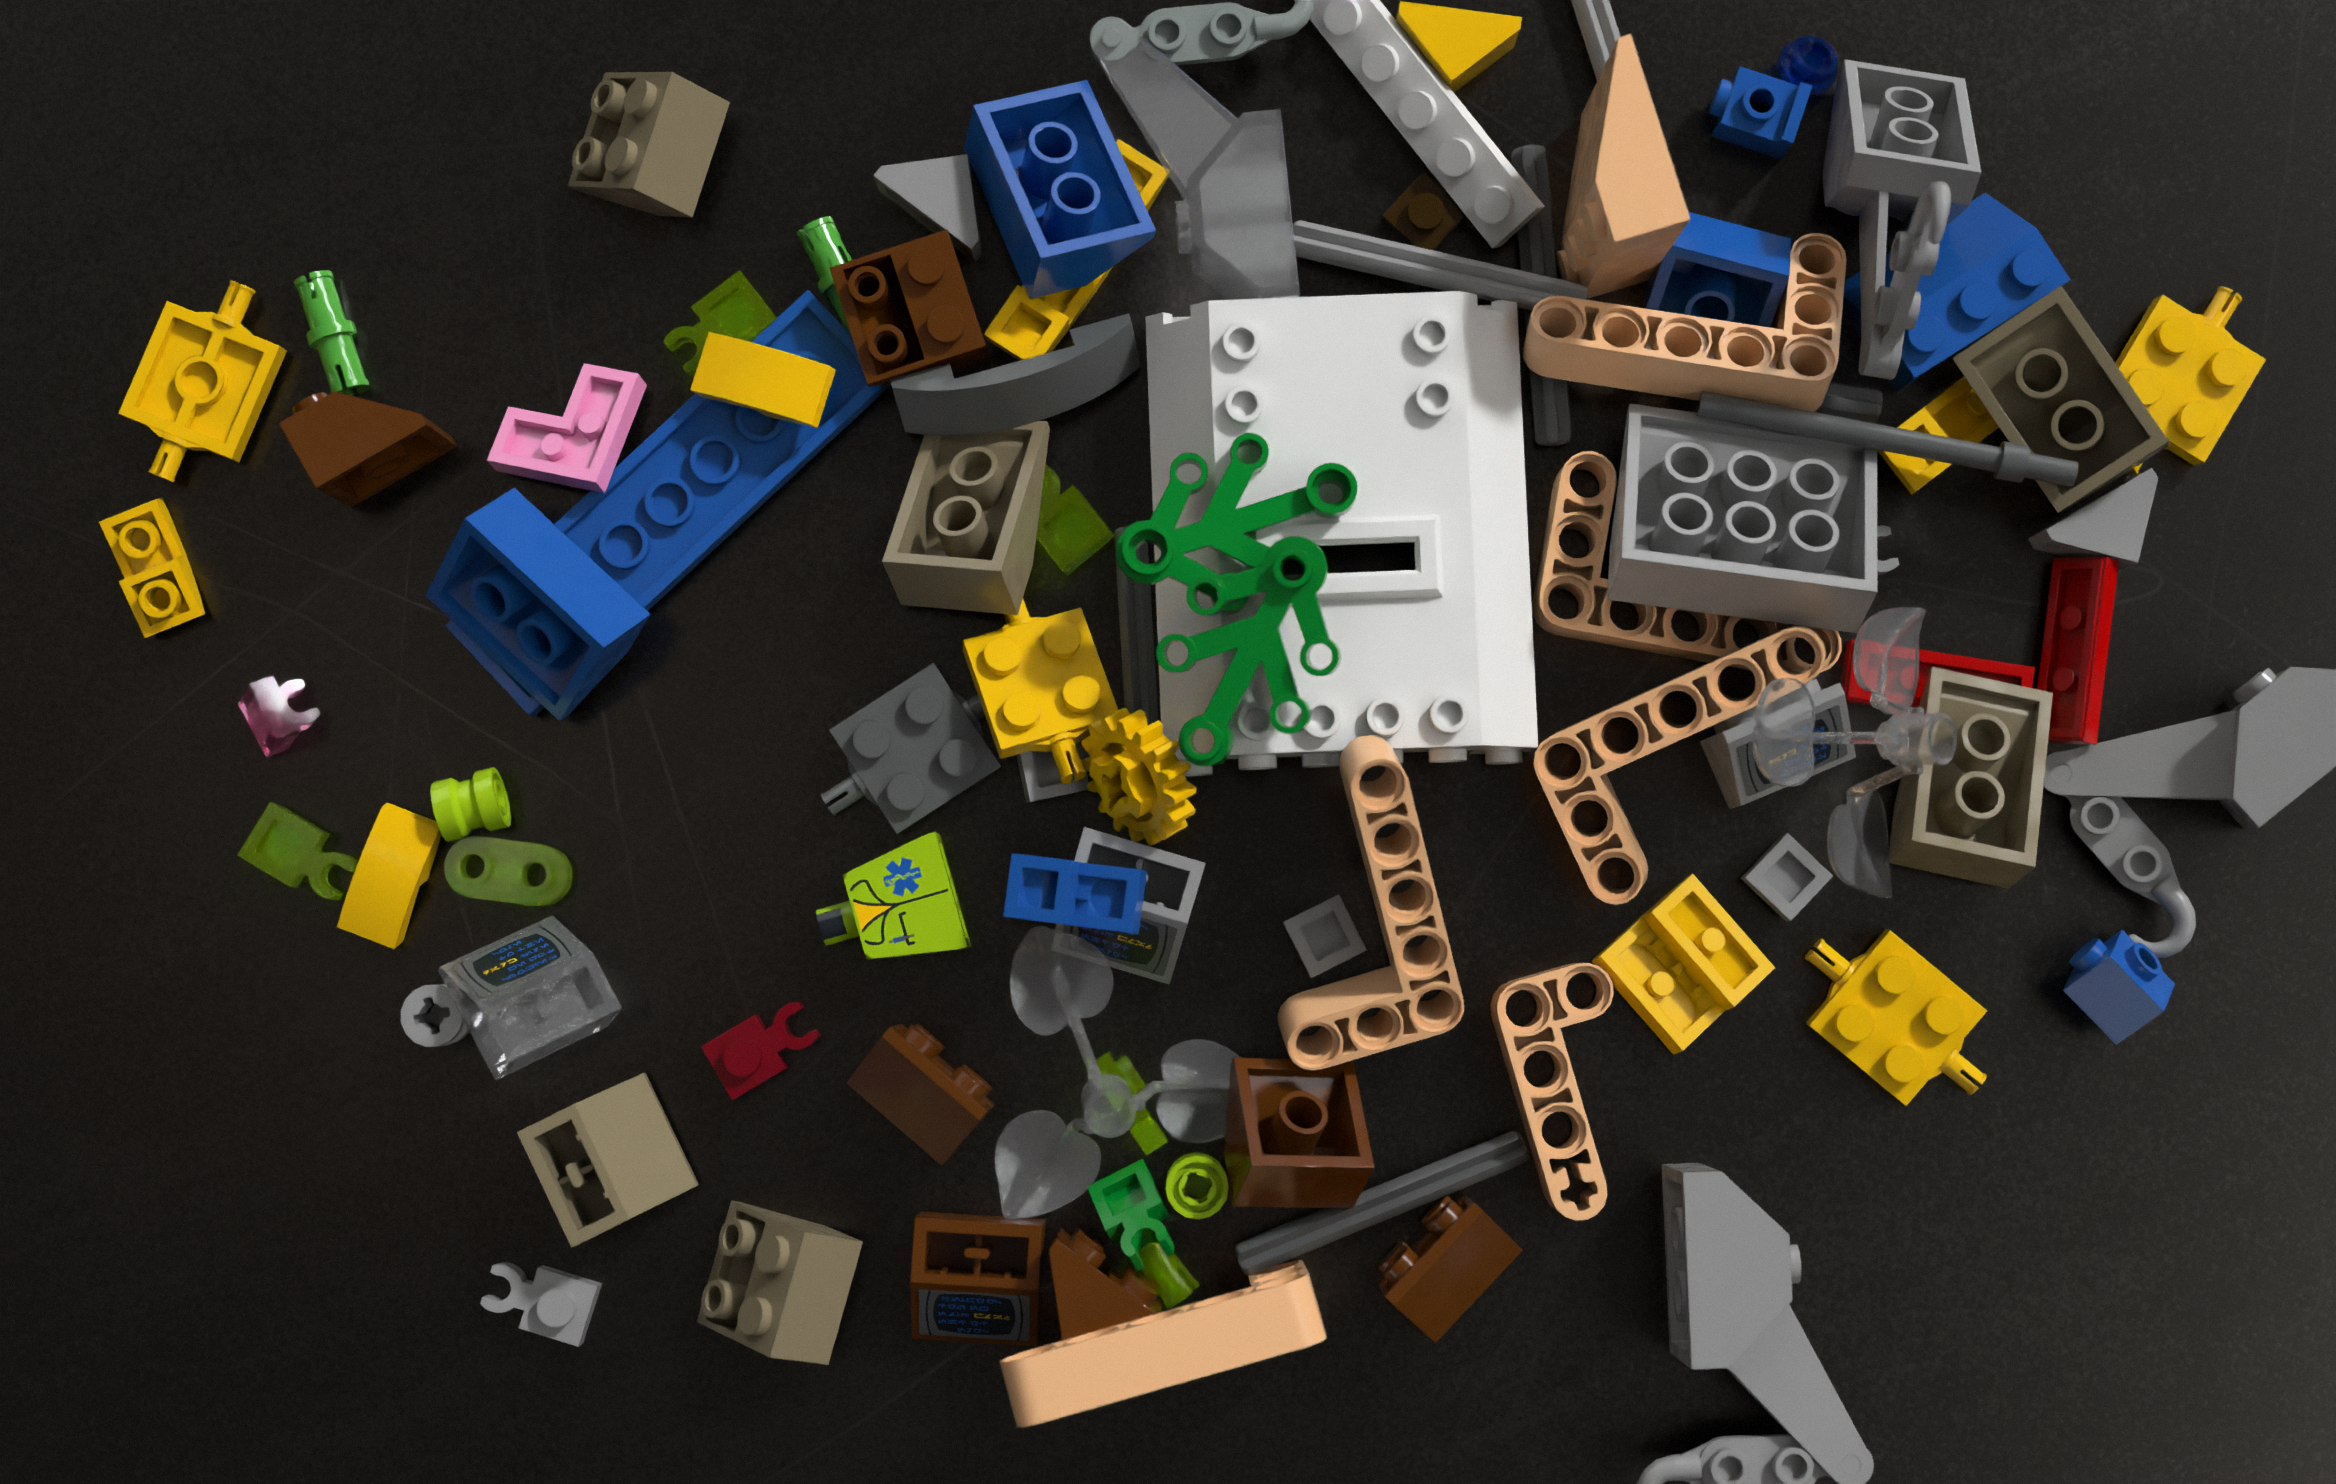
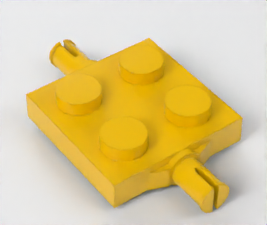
M230 280L229 287L217 314L213 312H194L166 301L118 413L130 420L148 426L155 434L163 438L151 469L148 470L149 473L174 483L175 476L187 449L192 451H211L238 463L240 462L287 350L277 344L254 336L241 324L253 294L256 292L255 290Z
M2222 286L2216 290L2215 296L2203 315L2188 311L2165 295L2153 299L2115 362L2169 440L2170 446L2165 449L2170 450L2194 466L2205 463L2266 361L2265 358L2234 340L2231 334L2224 328L2237 305L2242 301V297L2238 293L2231 295L2233 290ZM2143 463L2126 474L2136 476Z
M1022 599L1018 615L1003 614L1007 625L997 631L964 639L963 653L1000 759L1028 751H1051L1061 776V782L1063 784H1070L1072 782V775L1075 782L1087 775L1075 744L1090 734L1088 727L1091 724L1118 711L1082 609L1077 608L1048 617L1031 618L1024 599Z
M1885 929L1865 953L1852 959L1850 962L1830 947L1824 939L1818 940L1813 947L1827 957L1831 964L1820 957L1815 951L1811 949L1808 951L1805 960L1811 962L1833 982L1830 985L1826 1000L1809 1018L1806 1024L1898 1101L1907 1106L1928 1080L1942 1072L1964 1089L1968 1095H1972L1979 1088L1961 1074V1070L1981 1085L1984 1083L1987 1075L1960 1055L1959 1051L1967 1034L1985 1015L1987 1010L1891 930Z

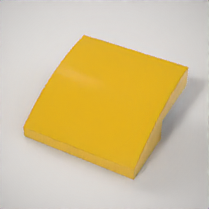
M1694 874L1689 875L1592 960L1595 965L1608 973L1616 990L1673 1055L1686 1049L1724 1011L1735 1007L1775 969L1773 964Z

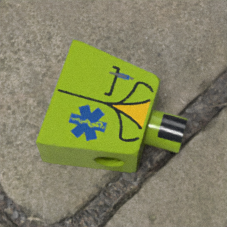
M936 832L925 834L845 873L843 878L849 901L816 910L818 925L826 946L860 936L866 959L869 960L963 950L971 947L941 837Z

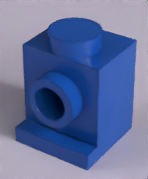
M1740 66L1731 81L1721 78L1715 91L1709 114L1717 116L1718 120L1712 137L1781 160L1794 143L1812 86L1802 82L1799 85H1795ZM1750 100L1769 106V111L1765 113L1756 112L1751 107Z

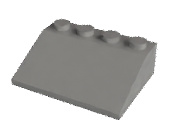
M1629 404L1610 542L1607 600L1858 633L1877 594V450L1697 416L1696 412Z

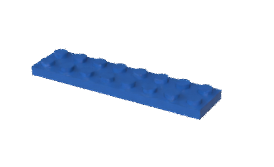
M809 290L801 295L761 332L752 343L801 356L836 369L818 428L767 417L754 409L707 399L694 394L614 469L605 493L590 491L554 524L647 611L891 386V384L871 387L867 385L851 334ZM452 620L445 625L528 715L535 717L544 708L539 701Z

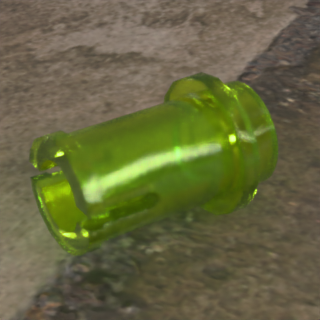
M1149 1243L1142 1248L1140 1258L1144 1268L1141 1271L1151 1283L1158 1287L1156 1292L1164 1301L1163 1304L1167 1309L1180 1303L1193 1293V1290L1199 1287L1198 1281L1193 1279L1175 1252L1166 1256L1159 1243Z

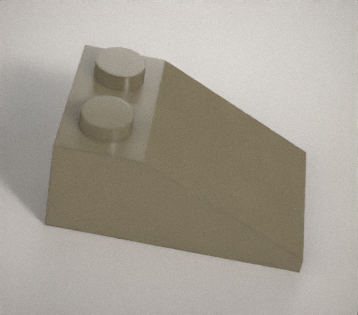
M2059 286L1952 358L2010 443L2029 446L2030 453L2078 462V473L2072 487L2036 480L2060 515L2170 446L2169 440L2062 286Z
M1036 421L1026 425L986 433L944 436L924 435L882 560L901 605L1018 615L1034 560L1050 433L1047 421Z
M1931 667L1928 670L1894 805L1888 863L2007 889L2035 868L2052 692L1937 667Z

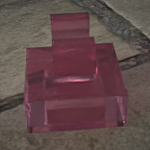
M273 675L250 683L238 703L266 758L289 749L299 732L310 728L320 715L317 707L303 713L295 712L289 707L287 699L298 696L305 687L302 679L289 680L279 688Z

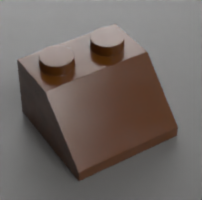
M335 391L329 395L325 392H320L306 397L293 407L294 415L279 423L315 488L350 508L457 447L449 434L420 413Z
M1233 1058L1230 1067L1224 1157L1232 1206L1354 1207L1374 1170V1163L1353 1061L1320 1070H1307L1300 1068L1292 1059Z

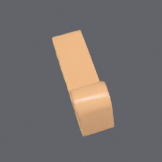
M1591 963L1566 964L1508 981L1495 991L1490 1003L1491 1017L1543 1194L1548 1204L1564 1217L1576 1221L1588 1220L1597 1215L1604 1207L1608 1196L1605 1177L1561 1032L1562 1027L1587 1021L1603 1014L1611 1005L1614 995L1613 983L1607 972ZM1578 973L1587 974L1596 985V995L1593 1002L1583 1009L1574 1007L1566 995L1568 981ZM1518 990L1529 992L1534 997L1537 1005L1535 1017L1524 1026L1515 1025L1506 1014L1507 1000ZM1536 1051H1545L1554 1062L1555 1070L1552 1078L1541 1086H1533L1524 1075L1523 1067L1525 1060ZM1563 1111L1572 1122L1571 1136L1565 1143L1559 1146H1549L1542 1136L1541 1128L1543 1121L1548 1115ZM1581 1152V1160L1572 1159L1569 1162L1574 1176L1583 1182H1589V1189L1580 1193L1582 1203L1576 1205L1570 1199L1561 1197L1560 1191L1569 1187L1566 1168L1558 1163L1551 1167L1549 1160L1567 1159Z

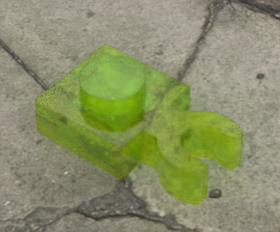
M739 270L691 306L701 322L694 327L681 326L673 329L667 334L663 342L671 352L677 350L684 343L696 344L697 353L695 357L682 366L690 377H694L708 332L752 342L777 318Z
M1045 464L1036 539L1061 571L1069 575L1115 537V535L1076 487L1072 485L1064 493L1059 494V477L1053 469Z
M274 802L268 804L238 853L239 857L289 887L298 888L304 876H308L309 883L314 892L323 898L331 900H341L344 893L329 884L328 873L330 869L335 865H340L347 871L355 872L358 861L348 854L338 852L325 853L321 851L330 834Z
M1108 1051L1088 1064L1089 1071L1121 1119L1124 1120L1146 1156L1165 1144L1168 1139L1137 1093L1145 1088L1146 1084L1127 1055L1116 1061L1111 1052Z

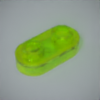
M470 836L456 842L448 851L444 862V873L449 885L460 895L469 898L530 906H549L560 901L566 895L572 883V868L567 857L560 850L543 844ZM478 855L483 859L485 867L481 876L472 879L466 872V863L469 858ZM540 863L546 870V879L540 886L534 887L527 880V871L533 864Z

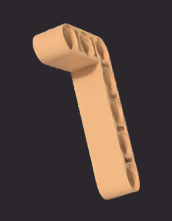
M1809 233L1801 236L1794 242L1790 252V274L1776 310L1774 328L1566 296H1550L1541 299L1533 307L1523 346V359L1529 369L1538 375L1548 378L1699 401L1701 392L1705 391L1815 412L1823 403L1839 359L1846 253L1837 240L1822 233Z
M1582 451L1573 455L1557 473L1551 493L1532 601V614L1536 623L1544 631L1559 636L1710 663L1739 649L1733 640V629L1737 622H1745L1752 625L1757 630L1759 639L1765 638L1784 628L1796 626L1631 603L1639 615L1636 629L1622 630L1618 628L1610 618V607L1613 600H1607L1608 579L1600 578L1616 489V471L1613 464L1604 455L1594 451ZM1575 470L1591 472L1599 483L1598 495L1592 498H1584L1577 495L1570 485L1571 472ZM1566 529H1574L1581 532L1589 543L1587 556L1583 558L1567 556L1559 545L1560 533ZM1555 589L1570 591L1578 602L1576 617L1562 619L1553 614L1548 605L1550 592ZM1676 611L1688 612L1696 618L1699 624V634L1694 642L1683 641L1674 634L1671 628V619ZM1808 627L1817 632L1824 641L1826 658L1825 664L1819 672L1821 673L1830 669L1838 661L1842 651L1841 638L1837 630ZM1796 637L1788 638L1779 647L1778 657L1780 663L1790 672L1799 673L1808 670L1813 664L1805 663L1797 657L1794 650ZM1740 664L1729 665V667L1750 670Z
M1797 625L1784 628L1562 729L1540 743L1535 752L1533 762L1536 775L1587 885L1596 898L1604 903L1614 905L1627 903L1638 894L1648 875L1646 857L1606 773L1814 679L1823 668L1826 658L1824 641L1817 632L1808 627ZM1799 637L1807 640L1812 645L1815 652V661L1812 667L1804 672L1796 673L1790 672L1782 666L1779 661L1778 651L1780 645L1786 639ZM1733 664H1740L1749 668L1756 680L1754 692L1747 698L1742 699L1732 698L1725 694L1720 684V677L1724 668ZM1683 691L1692 696L1697 706L1696 717L1692 722L1678 725L1666 718L1662 706L1663 700L1669 692ZM1612 718H1627L1635 724L1639 737L1638 743L1633 749L1626 751L1617 750L1607 741L1606 726ZM1565 743L1576 748L1581 758V766L1576 775L1563 776L1555 772L1551 767L1549 756L1555 744ZM1586 800L1596 801L1604 807L1608 817L1605 829L1599 832H1589L1580 827L1575 816L1576 807L1580 802ZM1617 857L1629 862L1635 875L1633 884L1621 889L1607 884L1601 872L1602 863L1606 859Z
M1373 735L1360 736L1350 741L1341 753L1339 768L1391 966L1297 993L1289 997L1281 1005L1278 1012V1026L1286 1049L1292 1061L1300 1068L1307 1070L1325 1069L1443 1034L1453 1029L1464 1013V1000L1408 777L1391 745L1383 738ZM1379 765L1386 766V770L1380 778L1370 782L1360 781L1362 774L1367 769ZM1389 823L1400 824L1399 829L1393 835L1385 838L1375 837L1381 827ZM1407 879L1414 880L1409 889L1401 893L1390 892L1396 883ZM1415 936H1428L1422 944L1416 947H1405V944ZM1431 990H1441L1431 1000H1419L1425 993ZM1370 1008H1381L1376 1015L1370 1018H1359L1364 1011ZM1309 1026H1322L1316 1033L1310 1036L1299 1035L1303 1029Z
M1302 1260L1286 1262L1249 1275L1251 1287L1030 1349L1002 1359L1000 1366L1017 1426L1025 1427L1047 1422L1299 1350L1327 1338L1311 1279Z

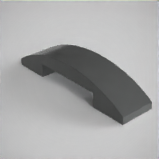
M1129 313L1070 329L1073 344L1071 347L954 379L950 363L890 379L905 432L944 436L1004 430L1055 416L1098 397L1128 378L1141 367Z

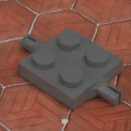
M932 663L831 728L829 731L847 757L851 776L820 794L824 803L827 804L845 791L848 792L845 797L828 807L830 812L836 816L839 812L865 796L872 803L880 807L898 834L1000 768L1001 765L984 740L980 721L986 717L978 694L966 701L965 698L949 687L935 663Z

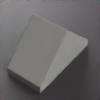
M968 155L880 166L873 175L879 192L932 232L937 233L948 229L953 247L976 264L983 255L972 171Z
M2150 468L2132 477L2031 536L2028 540L2036 550L2066 558L2109 557L2118 560V571L2138 563L2157 487L2158 477L2153 468Z

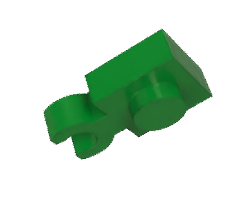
M1143 1159L1087 1186L1106 1233L1113 1245L1120 1242L1121 1249L1133 1269L1139 1271L1144 1268L1140 1252L1149 1243H1159L1166 1256L1174 1253V1243L1165 1226L1160 1222L1170 1217Z

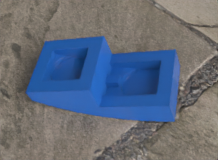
M1012 853L1003 917L1139 934L1147 871Z

